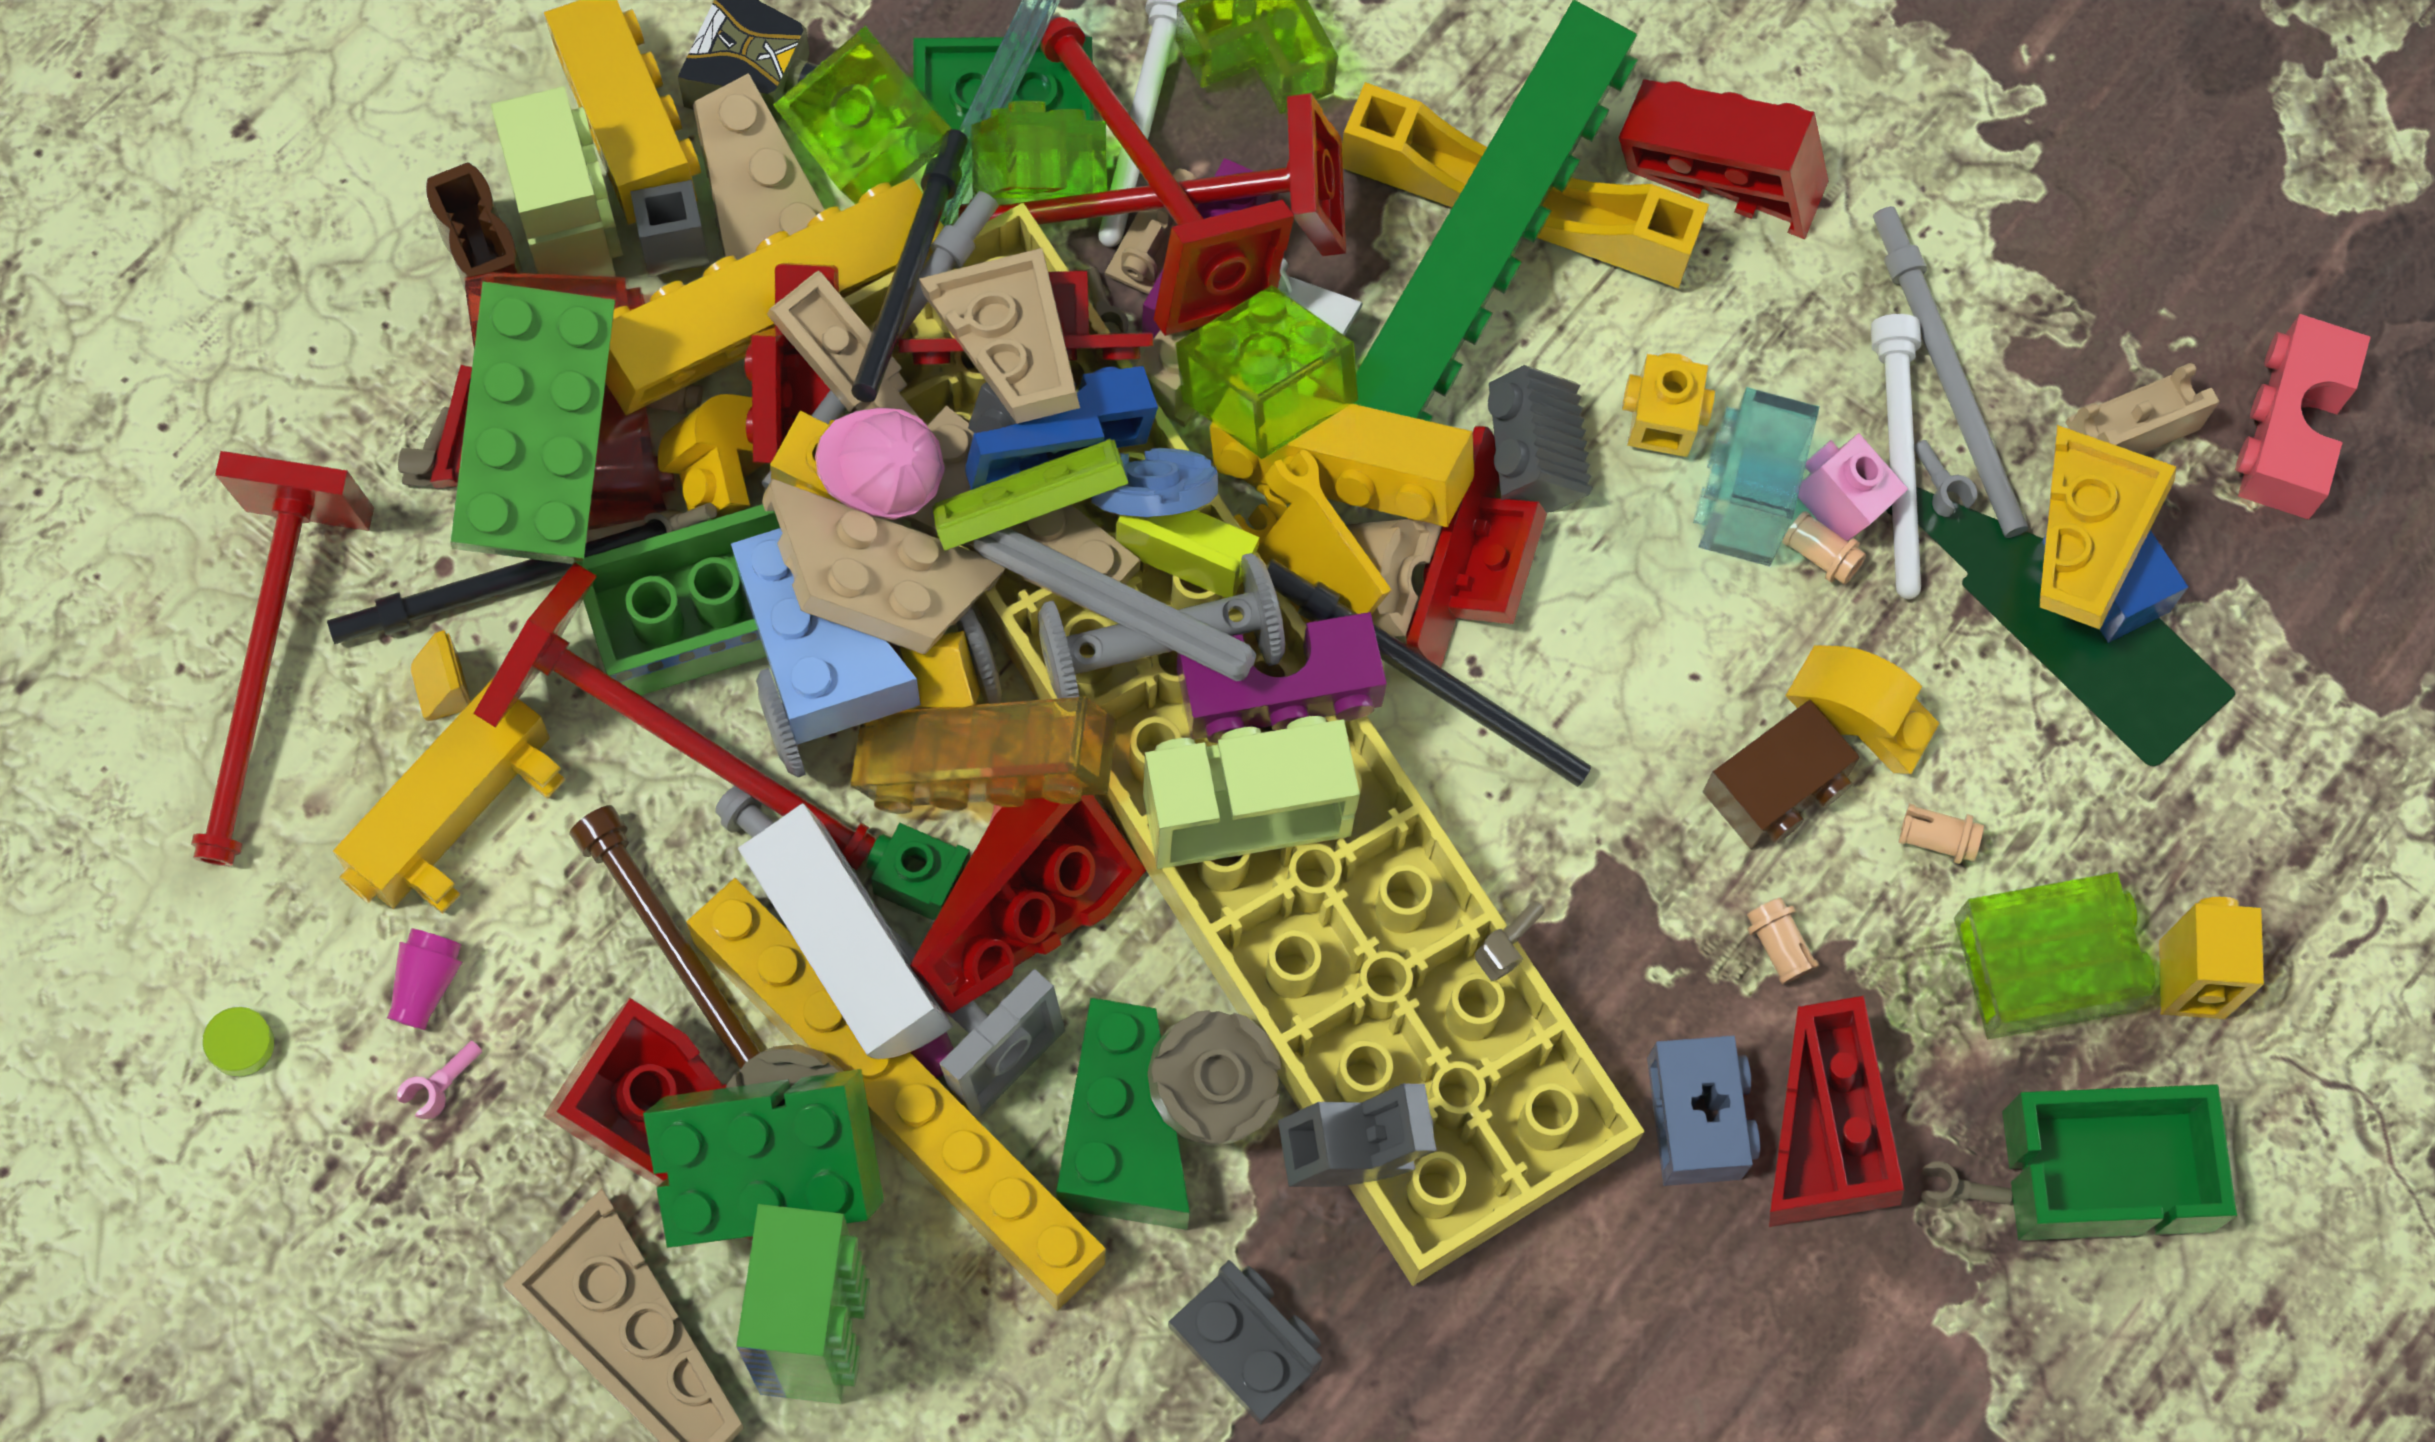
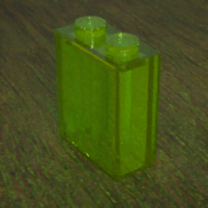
M2118 872L1971 898L1961 907L1955 915L1954 921L1987 1040L2134 1013L2153 996L2152 989L2155 987L2156 980L2154 966L2149 954L2145 951H2140L2134 930L2138 920L2136 904L2131 893L2128 890L2123 891Z

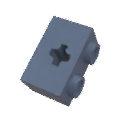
M1735 1036L1657 1041L1647 1057L1663 1186L1742 1180L1753 1165L1752 1159L1759 1158L1760 1138L1755 1119L1746 1120L1743 1095L1750 1094L1751 1074L1746 1055H1737ZM1699 1099H1704L1707 1110H1718V1114L1712 1122H1707L1704 1111L1693 1110Z

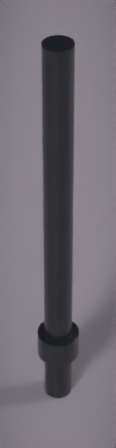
M951 129L945 132L937 156L930 159L926 165L920 183L923 195L851 389L852 395L861 402H873L877 397L947 200L952 199L956 195L962 178V170L959 165L968 143L967 136L960 130Z
M661 521L586 542L584 558L667 533L666 527ZM529 559L403 598L400 592L375 599L376 606L327 620V624L334 644L382 630L385 631L387 636L410 629L411 621L564 576L572 564Z
M1273 558L1266 565L1275 591L1300 606L1298 613L1309 621L1315 622L1357 614L1338 601L1340 598L1339 593L1322 582L1317 581L1313 585ZM1374 625L1381 660L1576 787L1583 783L1590 772L1591 765Z

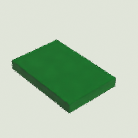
M1039 37L913 38L914 154L938 153L945 132L951 129L960 130L967 136L968 143L964 153L1094 152V106L1063 62H1051L1046 58L1041 50ZM1085 37L1082 49L1093 63L1092 37Z

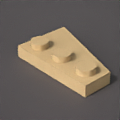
M749 73L694 102V114L706 175L710 182L716 213L715 221L724 257L734 255L739 260L756 252L757 246L769 236L780 231H787L789 235H792L806 228L812 218L825 210Z
M1042 248L919 278L923 294L1017 424L1080 408Z

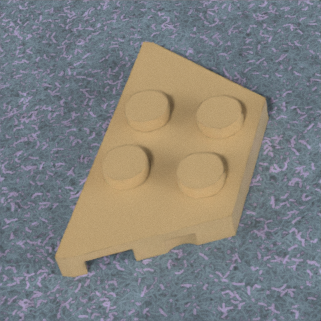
M775 479L771 480L763 495L762 503L765 511H775L782 531L777 545L784 564L793 574L794 582L792 587L801 611L922 654H926L942 638L950 625H955L986 590L989 592L995 586L1005 567L974 551L960 546L944 551L938 538L883 518L870 516L865 512L854 510L844 504Z

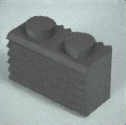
M1523 365L1489 382L1488 410L1492 415L1496 448L1494 466L1499 475L1501 500L1536 501L1548 513L1563 508L1590 494L1593 488L1588 484L1591 475L1587 473L1590 464L1585 461L1589 453L1584 450L1587 441L1583 439L1586 430L1581 427L1585 419L1580 416L1583 407L1578 405L1582 398L1581 395L1577 394L1581 386L1580 384L1527 365Z

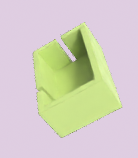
M565 86L490 104L518 211L542 289L571 293L617 281L612 258L623 256L584 107L571 110Z
M1309 716L1292 721L1287 725V729L1261 733V730L1256 727L1234 729L1223 734L1221 740H1218V745L1206 746L1205 742L1195 744L1193 739L1177 738L1160 743L1156 746L1155 751L1145 752L1143 799L1157 869L1351 837L1355 819L1354 814H1356L1360 792L1344 719L1326 722L1324 717Z

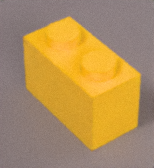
M2230 897L2204 898L2195 903L2159 940L2161 1015L2226 1019L2264 985L2261 908L2239 906V901Z

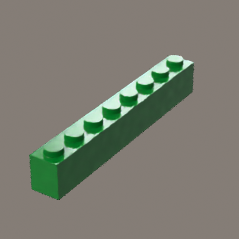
M1576 0L1571 2L1340 401L1432 421L1433 416L1425 412L1427 405L1435 392L1446 397L1463 366L1462 363L1454 360L1465 340L1476 345L1493 314L1484 307L1494 289L1503 294L1508 290L1522 264V261L1513 256L1523 239L1525 238L1534 243L1551 214V210L1544 207L1543 204L1553 187L1564 192L1581 161L1572 155L1582 137L1592 142L1604 123L1609 109L1602 106L1601 103L1611 87L1621 92L1638 62L1637 58L1629 55L1637 33Z

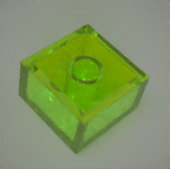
M866 26L861 28L773 104L837 188L854 204H857L861 196L876 185L889 182L893 187L910 178L937 155L945 132L953 129L892 52Z
M1272 285L1175 343L1182 400L1261 459L1358 400L1354 342Z

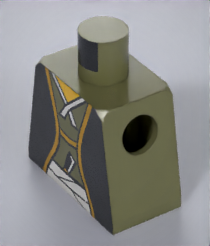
M714 0L679 72L678 81L684 107L694 110L693 104L696 100L749 73L774 120L779 122L792 95L822 104L831 86L832 70L808 62L810 52L807 30L800 22L759 0Z

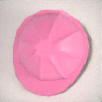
M874 408L856 411L836 419L820 437L815 454L817 475L831 496L849 508L865 512L873 517L891 520L914 515L934 498L945 470L939 440L922 419L902 409Z

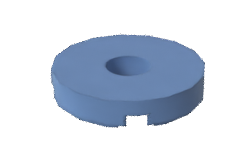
M1154 448L1151 451H1145V460L1129 462V453H1120L1129 484L1091 498L1092 503L1102 510L1125 516L1153 517L1183 513L1204 506L1218 494L1217 469L1211 466V460L1207 459L1204 455L1183 449Z

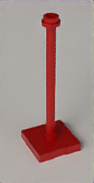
M1057 17L1046 23L1039 36L1042 52L1051 62H1063L1177 223V226L1171 227L1153 318L1164 336L1273 308L1281 277L1280 269L1284 251L1287 250L1294 221V214L1283 199L1204 219L1082 49L1085 42V34L1080 26L1065 17Z
M1312 93L1287 96L1289 140L1287 167L1178 182L1194 205L1290 192L1291 211L1294 214V219L1322 257L1346 254L1342 138L1333 124L1328 121ZM1150 185L1021 202L1025 204L1038 225L1165 208ZM970 202L960 205L958 218L961 216V214L964 212V210L967 208ZM1021 203L999 205L989 220Z
M220 451L215 476L240 506L248 513L277 518L206 833L193 834L191 845L195 847L193 856L195 860L212 865L230 867L233 866L235 855L241 854L243 845L233 840L232 836L302 523L316 522L369 531L374 506L348 470Z
M575 562L528 618L473 714L496 728L540 671L547 676L554 671L781 816H785L803 803L824 824L851 868L857 871L877 840V837L867 832L869 829L867 825L860 822L855 831L567 649L570 642L562 638V635L597 577Z

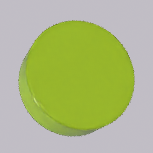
M232 1007L219 1012L209 1021L203 1034V1049L207 1058L219 1071L229 1076L243 1077L259 1071L267 1064L274 1050V1035L271 1027L259 1013L246 1007Z

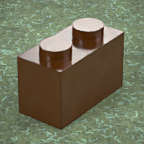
M1808 700L1712 771L1704 787L1703 794L1752 850L1768 837L1774 844L1788 837L1804 822L1800 813L1816 801L1825 808L1842 796L1853 784L1848 776L1860 757L1815 704Z

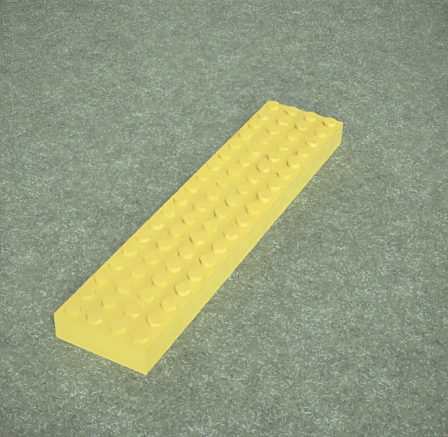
M1024 203L989 220L973 240L976 246L975 250L961 267L1042 248L1048 272L1069 271ZM933 251L928 253L925 263L932 255ZM894 272L843 298L871 332H873ZM1088 300L1089 334L1110 333ZM927 302L901 338L954 336L931 304ZM897 343L891 356L901 366L902 369L899 371V374L907 384L899 394L919 416L918 418L928 425L948 406L969 423L980 388L986 383V380L965 351H950L951 363L913 364L912 352L899 353ZM1077 348V360L1069 361L1074 383H1076V392H1078L1083 374L1093 373L1105 367H1116L1119 369L1133 367L1128 359L1103 360L1102 348ZM1159 405L1147 443L1118 448L1119 454L1129 453V462L1145 460V451H1151L1154 448L1189 451ZM1219 494L1210 503L1195 509L1241 529ZM1091 497L1071 504L1116 540V523L1120 517L1119 514L1102 510L1092 503ZM1256 551L1255 556H1257L1258 558H1260V559L1262 560V558L1260 557V555H1259L1258 552ZM1141 561L1140 570L1126 584L1176 610L1225 598ZM1007 568L1004 569L995 586L989 592L986 590L975 601L977 607L1237 1013L1247 1016L1268 1034L1280 1056L1281 1069L1277 1071L1278 1077L1299 1110L1317 1102L1362 1103L1403 1083L1425 1084L1429 1110L1433 1120V1133L1437 1151L1414 1160L1415 1170L1378 1181L1348 1185L1412 1286L1634 1150L1645 1132L1519 942L1517 941L1513 945L1522 956V962L1496 981H1491L1475 960V952L1484 945L1486 938L1498 929L1503 930L1507 924L1367 716L1356 720L1344 721L1360 792L1356 814H1354L1355 819L1351 837L1157 869L1143 799L1145 752L1155 751L1157 745L1171 739H1191L1176 669L1178 652L1170 651L1075 674L1081 710L1079 713L1070 714L1060 707L1049 680L1039 636L1038 613L1045 602H1055L1066 636L1119 623L1024 580V576ZM1242 582L1235 596L1245 593ZM1276 591L1285 637V653L1279 663L1272 666L1266 664L1254 631L1242 635L1244 643L1248 644L1256 653L1253 666L1258 671L1271 677H1287L1300 671L1306 664L1303 649L1306 624L1290 600ZM1232 609L1228 612L1229 618L1234 622H1239L1243 619L1242 613L1237 609ZM1084 645L1079 649L1080 654L1085 658H1090L1094 655V649L1089 645ZM1336 715L1324 717L1326 722L1338 720ZM1272 726L1259 728L1261 733L1274 731ZM1207 738L1194 740L1195 744L1205 742L1206 746L1218 745V743L1209 742Z

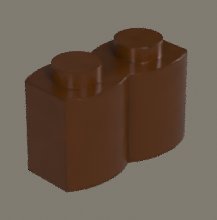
M467 162L428 177L426 183L428 202L442 241L453 256L465 292L477 308L480 307L483 281L526 287L524 272L512 235L499 218L490 187L482 173L474 165Z

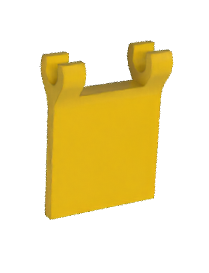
M1305 449L1299 451L1289 464L1294 474L1287 469L1281 459L1275 461L1265 474V480L1274 493L1292 503L1278 521L1269 507L1265 504L1258 505L1248 518L1254 529L1247 525L1245 519L1240 514L1234 516L1235 520L1242 530L1260 537L1257 552L1266 565L1273 558L1311 584L1315 585L1317 581H1320L1339 593L1340 598L1338 601L1357 614L1371 612L1372 615L1392 589L1324 496L1320 487L1319 467L1315 458ZM1290 601L1298 612L1300 606ZM1300 615L1305 624L1311 622Z

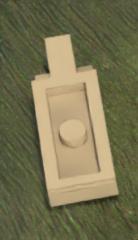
M815 272L769 309L768 317L849 412L888 408L902 409L919 417L899 394L907 384L899 374V371L902 369L892 356L877 397L873 402H861L852 395L851 389L872 332L821 272Z

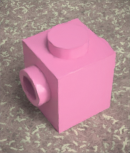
M1860 433L1840 448L1832 440L1826 443L1803 463V466L1810 474L1792 489L1820 523L1846 541L1869 526L1908 490Z

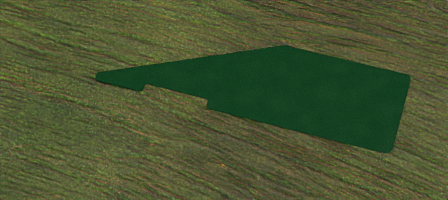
M1916 487L1918 525L1968 573L1962 580L1963 587L2145 764L2149 766L2160 765L2235 696V690L2160 618L2108 643L2100 629L2040 608L2045 546L2042 543L2043 538L2026 531L2018 536L2005 538L1997 519L1973 509H1968L1956 502H1953L1955 511L1951 516L1944 517L1938 515L1932 505L1934 493ZM1892 505L1885 510L1890 515H1892Z

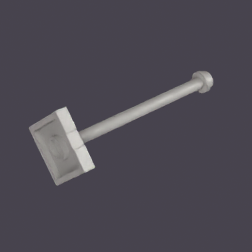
M736 786L729 789L722 796L715 809L716 814L721 818V825L730 833L743 829L753 838L774 823L760 810L761 802ZM890 927L912 962L917 950ZM1036 969L1004 998L990 1015L982 1010L974 1001H971L954 1013L946 1012L969 1033L940 1062L950 1093L978 1119L1065 1032L1054 985Z

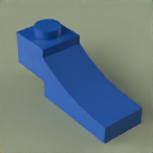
M1144 366L1124 369L1105 367L1093 373L1083 374L1077 392L1080 405L1078 409L999 429L974 433L965 466V473L971 490L1109 439L1115 440L1117 448L1146 444L1158 405Z

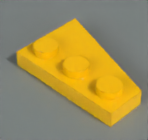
M2057 425L2040 608L2097 629L2101 628L2175 481L2176 466Z

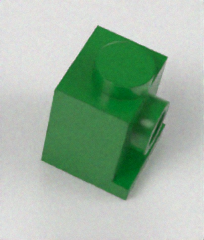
M899 822L892 837L883 833L879 835L868 856L866 869L874 872L871 877L873 893L935 921L970 860V849L961 845L954 847ZM912 856L926 862V865L920 871L910 872L903 867V863L907 857Z

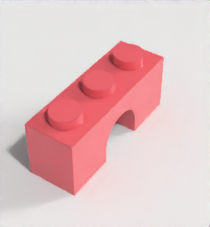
M2302 314L2298 315L2286 334L2276 332L2267 351L2264 363L2265 367L2273 369L2269 385H2261L2250 412V419L2258 421L2254 438L2250 436L2246 438L2236 462L2235 471L2244 474L2238 497L2308 520L2329 495L2343 442L2314 431L2306 423L2301 408L2312 407L2336 415L2339 413L2357 389L2370 336Z

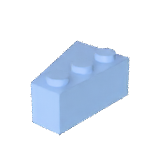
M781 528L731 543L738 573L796 745L921 705L917 678L887 641L801 611L792 587L794 582L793 574L784 564L777 545L782 535Z

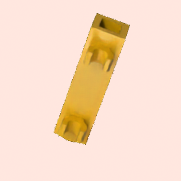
M491 680L336 846L333 852L345 870L340 875V880L365 902L369 903L377 896L392 909L399 904L411 889H414L425 901L443 914L460 896V893L453 888L454 882L433 865L510 781L519 774L529 785L547 799L565 781V778L558 773L560 766L543 752L539 751L550 739L542 717L518 699L496 728L474 715L473 713L491 684Z

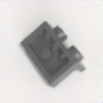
M1228 1260L1219 1269L1218 1276L1168 1322V1327L1261 1425L1319 1370L1322 1357L1316 1349L1321 1345V1342L1299 1317L1293 1315L1286 1320L1269 1302L1274 1297V1292L1253 1268L1246 1266L1240 1271L1233 1262Z

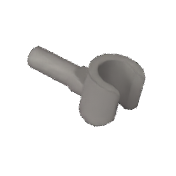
M1927 440L1916 443L1914 450L1930 474L1931 481L1937 489L1932 500L1936 513L1949 517L1955 511L1954 504L1947 495L1949 491L1958 494L1963 505L1969 509L1977 498V489L1972 480L1962 475L1951 476L1944 469Z

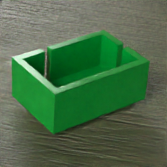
M862 1069L802 1077L791 1088L789 1079L665 1096L643 1113L654 1174L666 1172L668 1174V1178L656 1187L667 1248L752 1237L758 1204L844 1214L846 1224L868 1221L884 1202ZM783 1099H785L786 1105L777 1106Z
M2218 1084L2020 1092L2002 1111L2009 1169H2022V1172L2011 1181L2018 1241L2140 1236L2153 1227L2155 1235L2212 1233L2237 1216Z

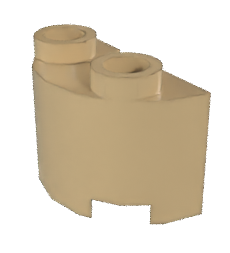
M1412 519L1346 525L1392 589L1372 613L1373 624L1393 637L1406 636L1418 600V596L1412 587V571L1416 564L1430 563L1442 526Z

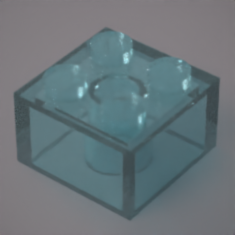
M1749 387L1745 388L1737 409L1726 406L1719 433L1716 432L1706 467L1710 470L1706 484L1701 489L1693 517V523L1703 525L1698 548L1771 566L1793 519L1820 406Z

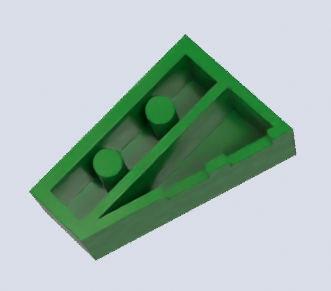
M1090 998L1056 1189V1199L1068 1211L1188 1230L1190 1211L1177 1132L1163 1121L1150 1095L1147 1072L1153 1048L1161 1039L1156 1008Z

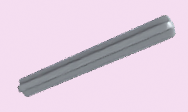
M1005 528L974 540V548L979 551L981 556L1235 681L1244 680L1255 663L1256 653L1248 644L1010 528Z

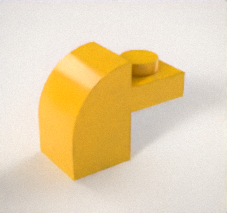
M720 394L711 397L664 434L658 449L659 471L680 475L683 497L688 511L704 504L712 503L717 509L716 517L712 518L715 519L745 510L750 506L744 478L764 464L753 462V444L749 443L746 436V418L749 409L752 407V397L734 394Z
M1814 645L1785 695L1797 708L1811 700L1840 735L1858 736L1893 773L1912 774L1939 725V722L1916 699L1922 688V685L1917 680L1886 659L1852 647Z

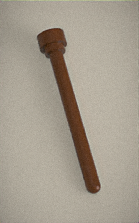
M607 805L592 811L571 828L569 835L584 857L592 856L597 864L604 862L710 1025L741 1069L746 1061L760 1054V1050L626 850L629 844L625 836L628 828L614 806Z

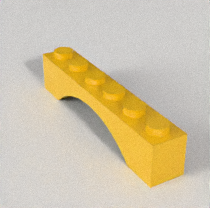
M1365 82L1344 130L1342 141L1343 169L1453 207L1487 147L1445 122L1422 102ZM1571 178L1564 192L1553 187L1543 206L1551 210V214L1537 238L1679 288L1709 204L1654 184L1622 185Z

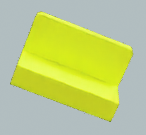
M1197 510L1153 517L1120 515L1116 523V541L1137 556L1141 562L1225 598L1235 596L1243 580L1241 572L1242 556L1249 553L1255 555L1259 547L1260 537Z

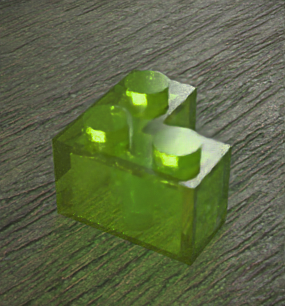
M1185 0L1177 3L1176 43L1201 88L1255 67L1280 115L1287 112V96L1312 93L1317 100L1334 93L1339 56L1308 0Z
M1014 101L1008 103V108L991 109L990 118L971 125L973 198L979 191L989 194L994 199H1051L1107 191L1106 121L1086 120L1085 110L1059 109L1045 112V102Z

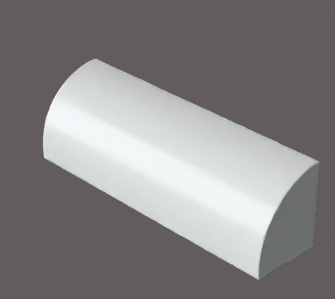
M803 803L738 847L741 855L866 1055L875 1059L897 1057L928 1044L953 1027L940 1005L910 968V958L824 824Z

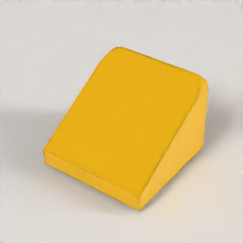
M445 630L435 632L411 664V674L424 719L427 721L460 713L471 702L460 658L450 634H446Z
M964 631L943 635L926 654L900 646L905 665L917 678L921 703L917 707H968L976 705L980 694V687Z

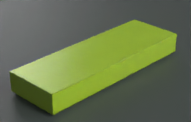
M1106 440L934 503L935 505L932 508L936 531L944 551L1129 484L1115 440Z

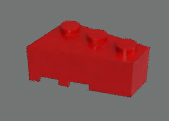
M1643 79L1618 137L1628 172L1698 199L1704 189L1738 202L1734 213L1752 219L1755 210H1759L1791 223L1787 233L1804 240L1829 182L1815 112L1805 110L1792 103L1777 105L1751 100L1734 92L1720 94L1694 89L1677 81L1663 83Z
M1864 995L1799 1006L1790 1060L1769 1227L1901 1205L1904 1186Z

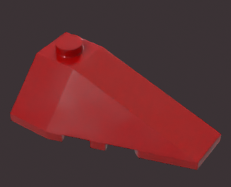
M1034 770L993 817L909 966L945 1012L954 1013L1013 975L1014 968L1037 953L1044 955L1050 953L1062 945L1061 938L1080 926L1086 925L1091 927L1106 918L1146 872V869L1082 779Z
M628 998L579 1059L543 1116L601 1154L659 1186L668 1178L667 1172L658 1174L653 1172L643 1113L665 1096L726 1088L727 1085H722L699 1056L700 1051L685 1033L638 1002ZM752 1236V1237H745V1238H747V1239H749L750 1241H752L753 1236Z

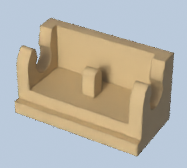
M2188 363L2177 368L2172 375L2100 405L2092 403L2078 410L2077 414L2068 417L2065 423L2070 430L2143 454L2200 430L2220 401L2212 387L2198 394L2194 392L2191 385V376L2195 375L2196 366Z

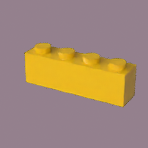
M578 0L545 11L544 15L556 55L578 107H584L592 140L626 221L630 225L636 222L630 191L692 180V176L701 173V168L690 139L678 141L675 134L676 131L682 129V125L670 94L659 97L656 88L662 87L663 82L652 52L640 54L637 47L645 44L633 9L622 12L617 0ZM694 188L695 198H696V201H698L697 195H696V191H695V188Z
M1238 378L1210 425L1214 468L1216 467L1218 473L1267 484L1265 474L1275 461L1281 459L1287 469L1294 474L1289 464L1299 451L1305 449L1315 458L1318 464L1320 487L1327 499L1443 527L1449 526L1474 478L1472 431L1243 378Z

